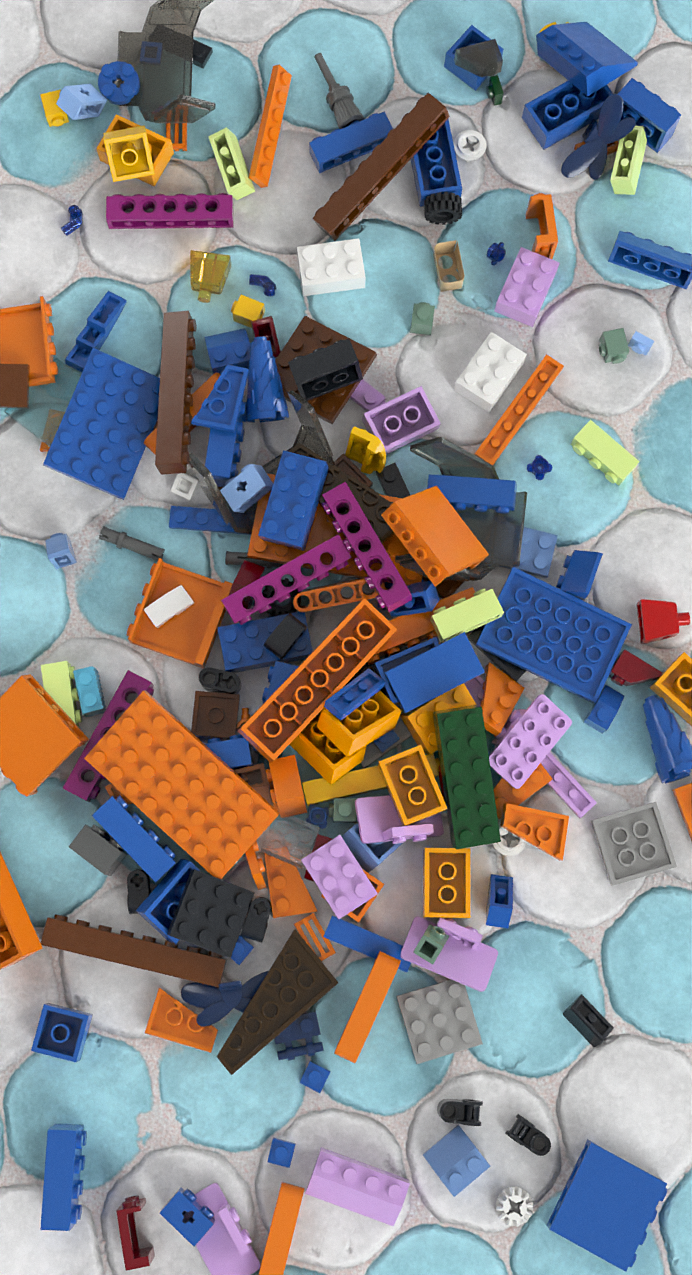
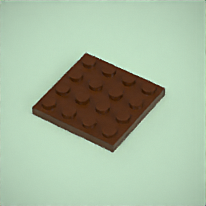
M304 316L275 360L284 397L292 404L333 425L360 381L303 403L288 362L297 356L308 355L318 348H326L333 345L336 341L350 338ZM350 339L359 361L362 376L364 377L377 357V353Z

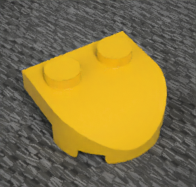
M354 426L350 433L345 455L361 463L362 472L371 474L373 471H378L381 473L386 464V452L383 443L375 435Z

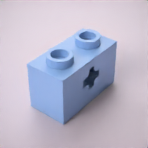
M91 84L64 86L59 93L60 97L56 104L70 118L78 120L99 117L107 99Z
M246 465L241 469L242 473L237 477L229 479L225 483V487L220 490L233 512L244 513L272 490L273 482L261 465Z

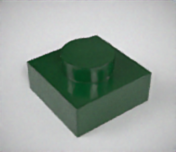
M498 75L490 77L489 86H486L487 96L489 99H492L494 106L502 104L504 94Z

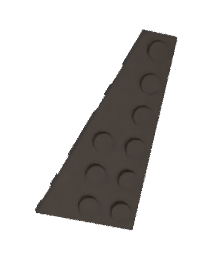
M300 443L288 451L325 461L321 456ZM326 462L329 469L319 500L321 507L323 508L322 503L324 502L322 494L346 482L380 542L383 544L395 535L381 516L394 502L386 500L364 483L345 474L337 466ZM343 507L339 509L338 513L345 515L349 512V509ZM329 514L330 518L335 521L332 514ZM352 526L349 532L357 533L360 527ZM364 544L359 548V550L361 552H367L370 550L371 546L368 544Z
M296 929L291 933L216 1056L231 1075L338 984V981Z

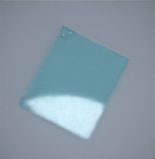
M57 358L53 360L58 368V374L55 375L56 383L30 386L28 408H6L4 410L8 416L49 447L53 442L81 377L80 374Z

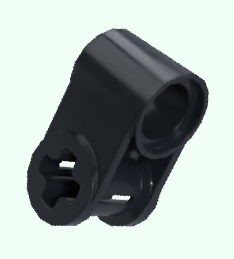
M144 870L132 871L127 877L129 914H138L136 910L151 894L150 878ZM137 874L144 879L140 886L133 882V878H136Z
M258 897L252 901L242 927L241 937L260 943L263 942L271 912V902L267 898ZM262 901L267 911H262L259 914L255 904L258 905Z
M443 1099L437 1106V1113L448 1123L481 1126L479 1117L480 1106L483 1105V1101ZM453 1105L454 1113L449 1117L444 1116V1107Z
M517 1114V1120L510 1131L507 1130L505 1134L538 1156L546 1155L551 1149L550 1139L537 1129L535 1125L520 1114ZM539 1137L544 1138L546 1143L545 1147L541 1150H537L533 1146L534 1140Z

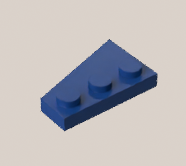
M227 365L191 423L193 425L235 433L249 369Z

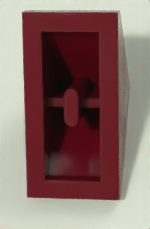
M272 316L251 321L254 338L266 337L271 342L274 358L278 357L281 351Z

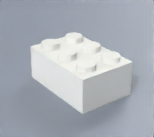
M359 238L297 247V260L303 296L365 288L366 277Z
M490 332L456 381L454 391L490 413L524 364L527 354L493 332Z

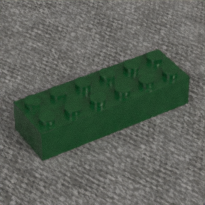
M471 705L433 711L451 845L457 850L501 842L482 707Z

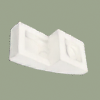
M189 452L190 464L187 465V473H179L177 475L171 492L191 500L204 477L206 460Z
M180 585L150 604L144 611L155 627L159 628L173 616H178L195 602L184 587Z

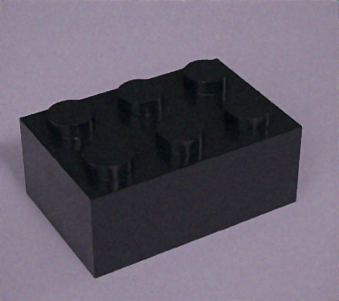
M350 339L336 341L331 346L318 348L313 353L297 356L288 362L303 403L363 380L359 361Z

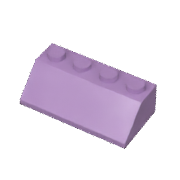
M321 1147L305 1194L394 1226L402 1209L410 1182L409 1179Z

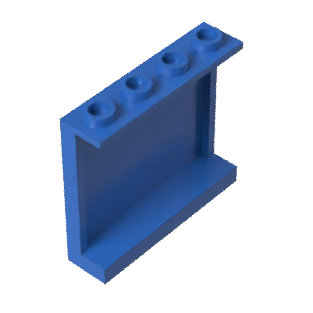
M587 1139L546 1226L549 1230L626 1272L628 1267H632L636 1260L637 1254L635 1252L638 1245H642L646 1239L648 1224L653 1223L656 1218V1207L659 1201L662 1202L667 1194V1183Z

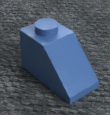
M56 533L51 535L50 539L45 540L48 559L56 569L77 563L70 538L67 534Z

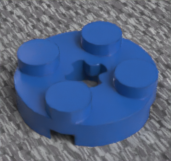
M116 61L103 65L98 77V87L101 94L110 103L124 105L129 103L130 99L138 94L140 79L131 64ZM117 79L124 81V84H121L119 88L114 84Z

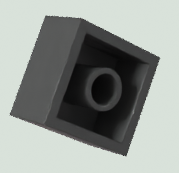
M85 824L68 847L104 875L112 876L128 854L123 851L124 849L114 839L108 840L106 838L107 833L94 824L90 827Z

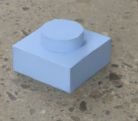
M636 331L628 346L638 354L647 355L654 341Z

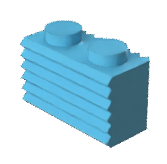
M93 666L73 671L82 714L86 717L102 714L106 710L102 688L100 687L99 672Z

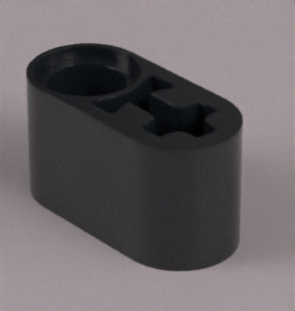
M289 613L268 637L263 646L282 660L308 627Z
M210 667L202 669L199 673V682L206 690L228 694H237L241 690V681L235 673ZM207 674L215 675V681L212 684L204 683V677ZM220 676H222L223 682H230L233 679L236 686L233 685L231 689H228L226 683L220 682Z

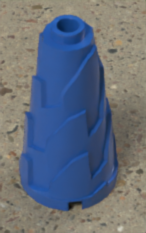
M255 337L250 347L246 422L255 423V419H259L260 423L288 419L289 411L273 356L271 342L266 337Z
M657 695L647 697L643 704L646 717L645 723L652 741L651 747L656 760L655 766L661 783H671L690 776L689 773H691L692 746L685 732L681 730L673 712H670L662 697L658 698Z

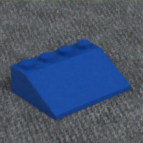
M587 21L551 25L536 35L538 56L587 97L638 65L636 60Z

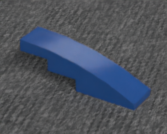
M110 291L105 294L87 318V325L78 335L76 345L65 358L66 365L83 372L92 349L100 350L127 303L126 299Z
M332 915L323 937L374 959L377 958L379 951L401 960L398 969L408 972L411 962L402 959L400 956L403 945L342 919L338 920L337 917Z

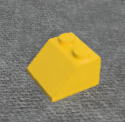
M145 125L103 133L113 182L155 174Z

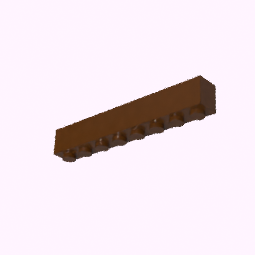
M429 92L424 97H421L417 101L416 106L403 116L397 127L390 130L386 139L373 149L372 154L366 160L359 164L358 169L352 176L346 178L341 188L335 191L330 196L329 201L316 211L312 219L317 226L336 241L450 117L447 108Z
M189 311L164 313L155 466L161 475L187 473V465L190 464V454L188 452V445L191 444L189 426L192 425L190 406H193L191 388L194 387V379L191 373L192 369L195 368V360L192 353L196 349L193 333L196 332L197 325L196 320L192 319Z
M55 914L54 918L47 917L41 939V945L215 987H219L218 984L222 982L227 959H223V955L209 951V955L200 953V948L187 946L186 950L178 948L179 943L175 944L165 940L164 944L156 943V938L146 935L139 939L133 937V932L121 930L120 934L111 932L112 927L99 925L97 929L89 927L90 922L77 919L76 923L67 921L68 917Z

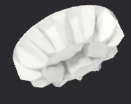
M462 131L454 140L455 153L459 156V159H465L467 163L470 160L477 161L485 153L486 140L477 131ZM467 142H468L471 146L474 145V146H473V152L470 151L469 148H466Z
M501 822L498 823L500 836L507 835L508 830L500 826ZM511 833L513 837L519 839L511 841L509 848L506 844L507 841L503 838H500L501 842L492 843V845L499 853L513 856L525 848L527 841Z
M519 1187L504 1189L496 1200V1212L499 1218L505 1224L518 1227L527 1223L533 1211V1202L530 1195ZM509 1198L515 1203L521 1202L518 1206L520 1215L515 1211L509 1212L511 1208Z

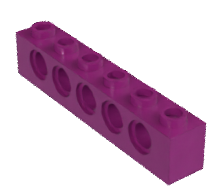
M203 193L196 195L176 194L175 196H166L164 194H155L154 196H144L142 194L123 196L115 194L113 196H106V221L109 229L234 228L233 197L225 193L217 195H206ZM149 208L154 209L152 212H145ZM169 208L175 209V210L172 211V212H167V211H166V210L169 209ZM189 208H195L193 212L187 211ZM210 208H216L213 212L208 211ZM126 209H133L131 212H124Z
M344 482L322 494L324 499L322 506L326 514H332L335 521L332 523L338 534L342 532L346 539L343 540V543L349 552L353 550L357 558L354 559V562L360 571L364 569L367 577L364 579L371 590L375 588L378 596L375 598L380 607H386L387 611L391 612L411 601L412 595L347 483ZM343 507L349 509V512L345 515L338 513L339 509ZM352 526L360 527L357 533L349 532ZM364 544L371 546L367 552H361L359 548ZM373 563H380L382 565L378 571H373L370 567ZM389 581L393 584L389 590L381 588L384 582Z
M338 534L221 601L234 623L239 622L242 625L252 619L250 615L258 611L261 614L272 608L270 603L276 600L281 603L290 598L289 593L297 589L300 592L310 586L309 581L315 578L320 581L329 576L328 571L336 567L339 570L349 564L347 560L352 557ZM322 553H328L331 556L332 561L329 565L321 563L320 556ZM303 564L311 565L312 574L310 576H304L301 573V566ZM288 574L293 578L292 586L284 587L282 585L281 578L283 575ZM266 585L274 589V594L271 598H265L262 595V588ZM246 596L252 597L255 601L254 607L251 609H245L242 605V600Z
M129 670L126 672L63 789L89 803L91 799H96L101 789L98 786L102 779L106 780V778L84 758L114 725L117 715L125 712L132 704L127 702L129 694L136 693L139 696L142 691L146 690L151 696L153 695L154 689L152 688L154 685L152 682ZM93 771L94 779L91 782H85V773Z

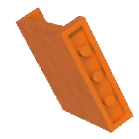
M40 296V303L0 309V364H28L30 366L29 387L56 383L55 375L58 374L57 364L53 361V355H56V348L54 342L51 341V336L54 335V328L49 321V317L52 316V309L50 303L47 304L43 296Z
M437 486L397 500L381 514L435 587L448 576L467 567H470V569L475 568L489 555Z
M159 558L157 564L153 563L151 567V580L143 588V601L136 606L134 612L136 619L134 624L131 623L129 625L126 636H129L128 640L131 644L204 669L218 634V627L221 626L226 612V608L221 600L229 596L233 583L227 581L224 583L167 564ZM182 585L195 603L178 616H173L159 628L155 627L144 609L163 595Z
M29 674L21 675L0 697V768L3 775L15 783L18 792L26 797L36 794L38 792L36 789L77 747L83 746L89 738L35 678Z

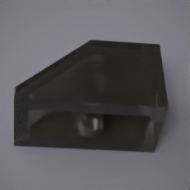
M496 39L456 49L454 63L479 77L495 76L501 72L503 59Z

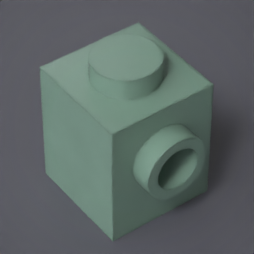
M426 302L414 303L410 333L431 335L435 306Z
M624 328L602 333L599 339V353L601 357L604 356L605 363L612 362L617 364L623 362L630 352Z
M334 798V804L329 803V817H333V823H356V799Z
M429 924L413 953L433 965L446 944L449 935L442 928Z

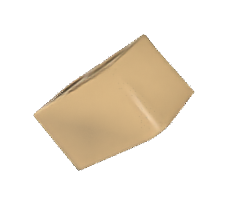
M454 240L436 244L433 256L441 292L462 288L464 270L458 241ZM446 255L452 258L453 264L450 268L443 269L439 266L438 260L441 256ZM446 275H453L457 281L445 283L442 279Z

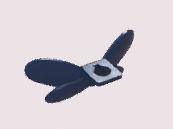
M612 94L605 99L598 123L593 119L582 135L586 144L573 151L563 162L561 172L565 177H575L589 167L590 177L594 180L600 178L606 165L607 144L624 138L633 130L636 124L633 118L629 117L621 120L624 103L620 95Z
M268 971L254 976L243 985L241 981L220 983L218 984L219 988L202 983H188L182 987L181 997L186 1003L203 1008L204 1010L197 1016V1023L203 1027L210 1026L223 1019L233 1008L243 1013Z

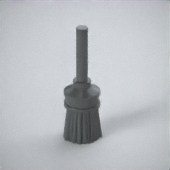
M317 53L314 58L329 86L326 101L331 111L334 112L339 129L348 127L355 121L365 120L353 102L354 97L350 93L349 87L345 85L340 86V84L336 83L322 54Z

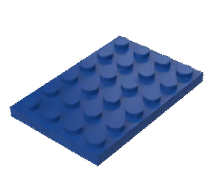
M93 348L43 466L124 500L146 448L144 441L153 431L158 419L160 378Z
M513 567L497 598L504 613L502 617L485 624L475 646L595 704L632 624Z

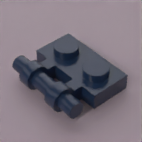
M316 1011L302 1014L274 1038L275 1044L285 1043L286 1047L285 1050L277 1051L278 1060L288 1059L290 1061L295 1060L297 1056L307 1054L308 1056H313L316 1052L324 1051L322 1042L313 1043L312 1036L321 1035ZM305 1038L306 1045L293 1048L292 1041Z

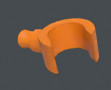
M242 708L241 720L238 722L236 730L250 718L249 708Z

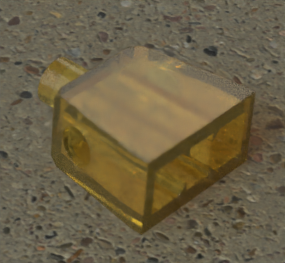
M190 251V281L192 290L199 292L198 301L209 303L211 293H222L232 265L230 255Z

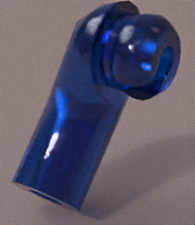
M77 205L69 207V222L61 227L66 236L82 225L83 212Z
M250 274L249 285L265 288V296L275 295L276 284L268 276Z

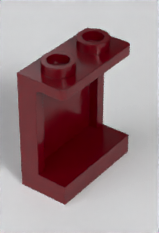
M139 1195L125 1198V1202H122L116 1211L126 1271L150 1266L155 1257L154 1246L139 1249L134 1212L141 1211L146 1204V1198L139 1199Z

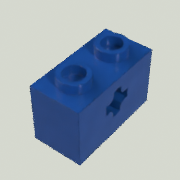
M181 1187L162 1208L160 1214L195 1247L214 1225V1213L205 1205L201 1207L195 1201L197 1197L189 1189L184 1190ZM192 1210L194 1212L193 1218L186 1219L184 1217L186 1212Z

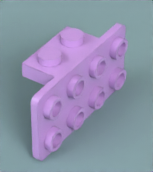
M543 694L538 695L527 709L514 710L500 734L491 742L495 748L489 755L490 767L516 789H519L572 725V720Z
M390 795L365 797L355 800L360 840L364 844L388 841L398 844L406 842L408 839H413V842H419L429 837H439L444 833L441 813L411 825L402 826Z
M415 917L400 956L406 961L483 992L487 988L498 951L495 948L480 943L483 935L479 934L476 929L457 925V922L453 919L440 918L437 924L421 917ZM429 924L442 928L449 935L446 944L433 965L413 953Z
M213 1183L195 1194L197 1197L195 1201L201 1207L207 1206L214 1213V1225L196 1244L211 1275H251L258 1271L261 1263L250 1244L252 1242L248 1231L240 1226L238 1222L240 1217L236 1209L230 1207L219 1184ZM192 1210L186 1212L184 1217L186 1219L193 1218L194 1212Z

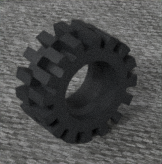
M439 192L437 195L431 194V197H426L424 200L426 221H429V223L435 222L437 225L439 223L446 225V223L452 224L453 221L457 222L458 219L462 218L461 197L455 195V193L448 194V192H444V194Z
M285 578V580L281 579L284 587L292 586L293 581H289L288 578ZM266 585L262 595L265 598H271L274 594V589ZM295 589L289 593L291 596L290 602L286 606H278L272 602L270 603L272 608L266 612L271 614V617L295 613L297 609L293 605V600L298 590ZM301 596L298 597L299 605L301 604Z

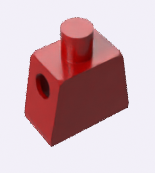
M641 599L636 604L641 644L675 637L679 633V626L690 625L689 612L677 613L675 602Z

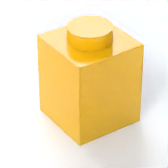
M61 90L40 94L49 127L61 126L69 122L68 115L56 104Z
M240 295L238 301L235 300L231 308L233 320L252 328L251 321L261 319L264 316V303Z

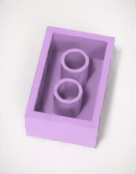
M521 247L499 295L494 312L533 327L560 263Z
M422 386L364 413L362 417L367 431L378 437L383 443L386 455L438 430L441 425Z
M341 835L301 860L338 920L378 894Z

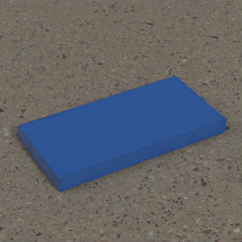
M464 632L384 674L404 713H407L485 673Z

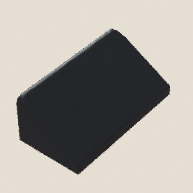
M582 994L563 1012V1016L593 1047L603 1043L614 1029Z

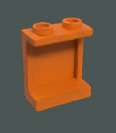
M538 193L530 197L525 214L526 219L537 218L539 222L540 235H536L532 252L553 259L558 244V235L552 195Z

